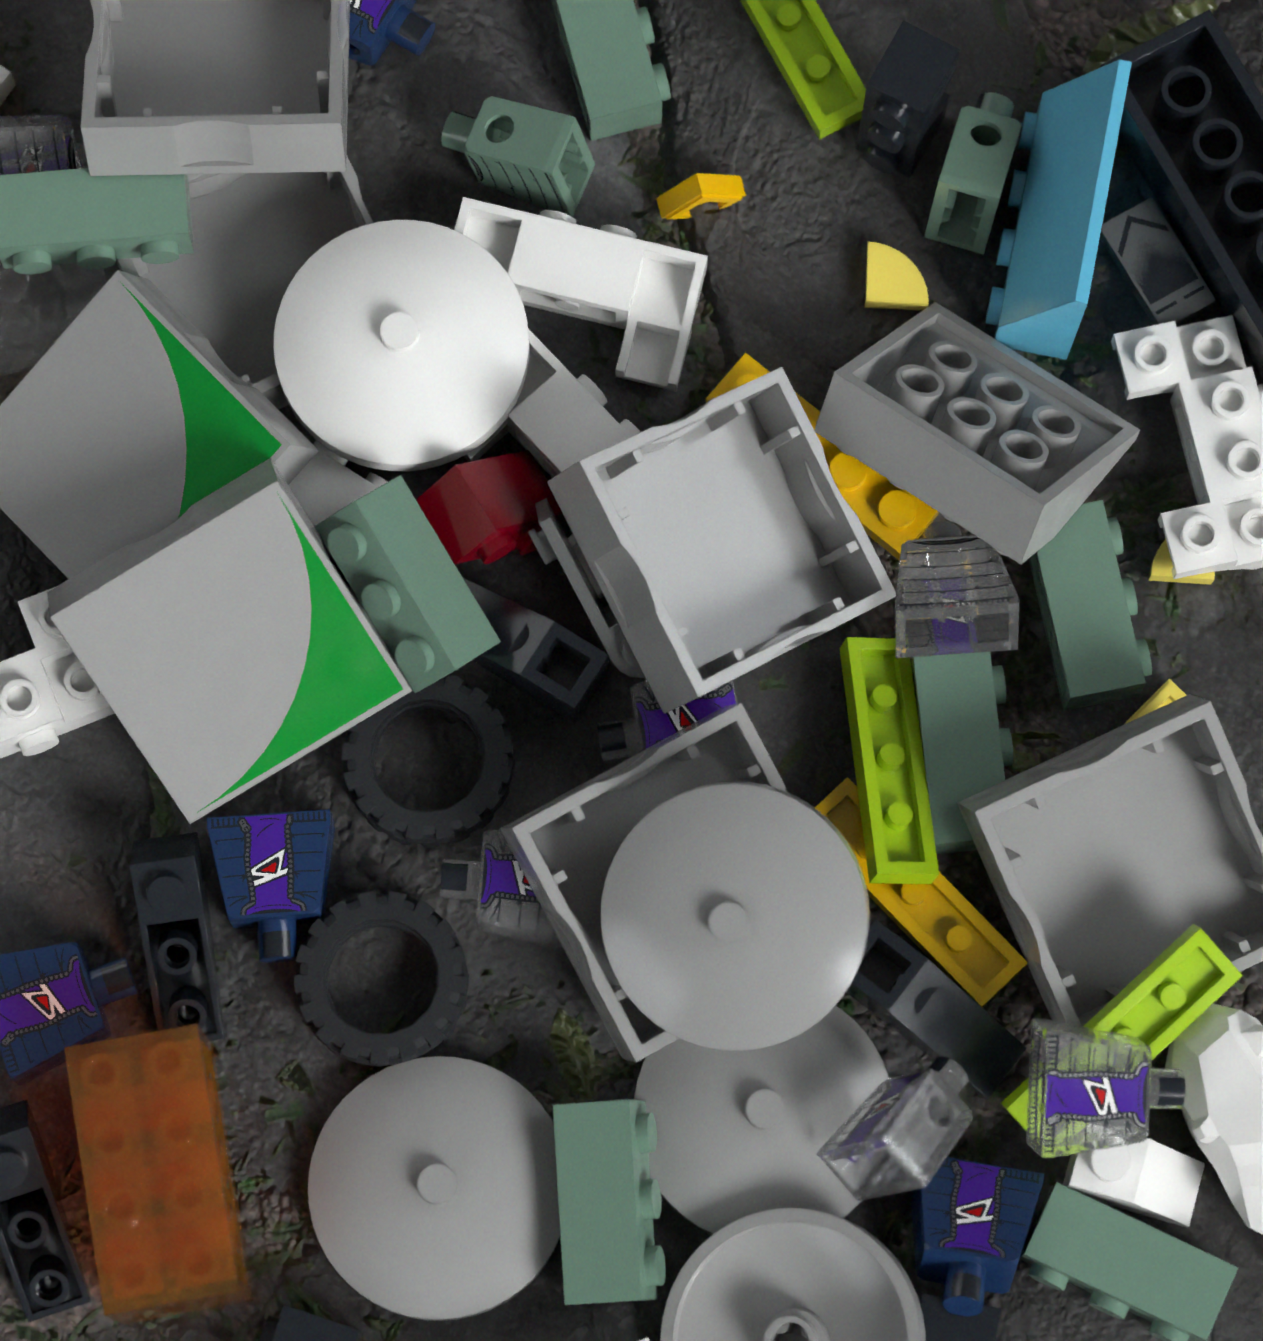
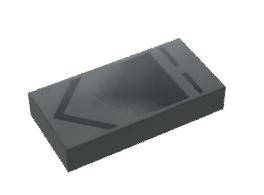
M1152 197L1102 224L1100 240L1152 325L1175 321L1178 327L1214 306L1216 299Z

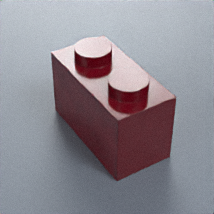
M529 450L455 465L416 499L454 564L480 558L484 564H489L513 550H518L520 555H526L536 550L537 548L528 531L535 529L536 532L542 530L538 521L535 503L547 498L558 520L564 516L547 483V478Z

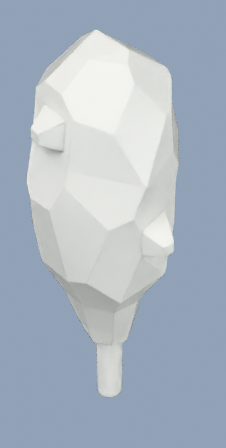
M1212 1004L1169 1044L1164 1074L1166 1077H1185L1184 1105L1179 1106L1188 1129L1197 1145L1217 1171L1229 1199L1246 1226L1263 1235V1025L1257 1018L1242 1010Z

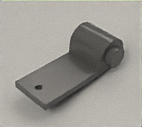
M547 498L535 503L538 521L542 530L536 532L535 529H532L528 532L545 565L557 559L559 560L605 650L618 670L630 677L645 678L610 606L603 607Z

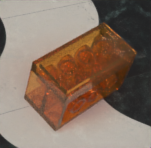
M198 1024L64 1047L104 1315L122 1324L253 1301L213 1043Z

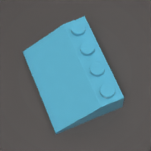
M1119 59L1042 93L1037 114L1025 112L1018 149L1029 150L1026 172L1014 170L1007 204L1008 207L1019 209L1015 230L1003 228L996 265L1008 267L1004 288L992 287L985 321L986 324L997 325L994 339L1010 349L1067 360L1088 304L1132 64L1130 61Z

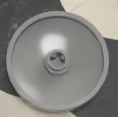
M730 781L698 786L670 798L648 813L631 830L616 852L607 873L601 900V928L606 955L612 971L630 1000L645 1016L670 1034L687 1042L718 1050L741 1051L773 1046L805 1032L818 1023L839 1002L853 981L862 962L869 933L870 910L864 876L857 858L840 831L827 817L801 798L778 788L752 782Z
M835 1005L827 1015L805 1032L773 1046L741 1051L718 1050L696 1045L679 1038L647 1056L637 1080L634 1100L646 1101V1113H653L656 1121L657 1147L655 1152H649L650 1179H657L662 1198L686 1221L710 1235L744 1216L778 1208L816 1210L844 1219L865 1198V1194L870 1191L881 1173L891 1146L894 1130V1112L886 1114L878 1123L881 1126L875 1127L871 1133L875 1134L886 1131L882 1137L880 1135L874 1139L872 1136L864 1142L838 1148L837 1146L834 1148V1144L828 1148L826 1147L824 1150L822 1148L825 1144L842 1142L849 1135L848 1132L852 1131L858 1124L859 1119L871 1108L870 1106L883 1094L879 1093L878 1088L881 1091L882 1089L886 1091V1083L890 1079L875 1045L856 1021Z
M444 1056L423 1057L389 1066L373 1074L357 1085L334 1109L317 1139L312 1154L308 1176L309 1210L317 1239L326 1257L341 1277L363 1297L390 1312L409 1318L432 1321L458 1320L479 1315L509 1301L525 1289L543 1270L561 1238L554 1123L537 1099L516 1080L493 1067L469 1059Z
M778 1208L744 1216L729 1223L704 1241L682 1267L671 1288L662 1318L660 1336L661 1341H926L923 1313L918 1296L911 1280L895 1256L877 1238L858 1225L836 1215L800 1208Z

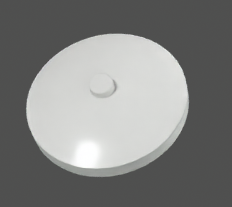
M389 220L363 225L347 231L325 244L304 263L290 282L282 298L276 317L273 348L275 365L285 398L296 418L318 442L342 458L362 466L386 471H415L441 466L466 455L484 443L507 419L519 398L527 375L529 332L524 305L516 286L502 265L485 248L462 233L445 226L417 220Z

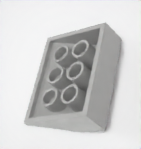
M934 302L834 372L814 431L836 445L841 452L855 457L886 477L894 486L906 490L937 510L945 519L959 524L990 544L998 553L1022 564L1058 534L1136 441L1140 429Z

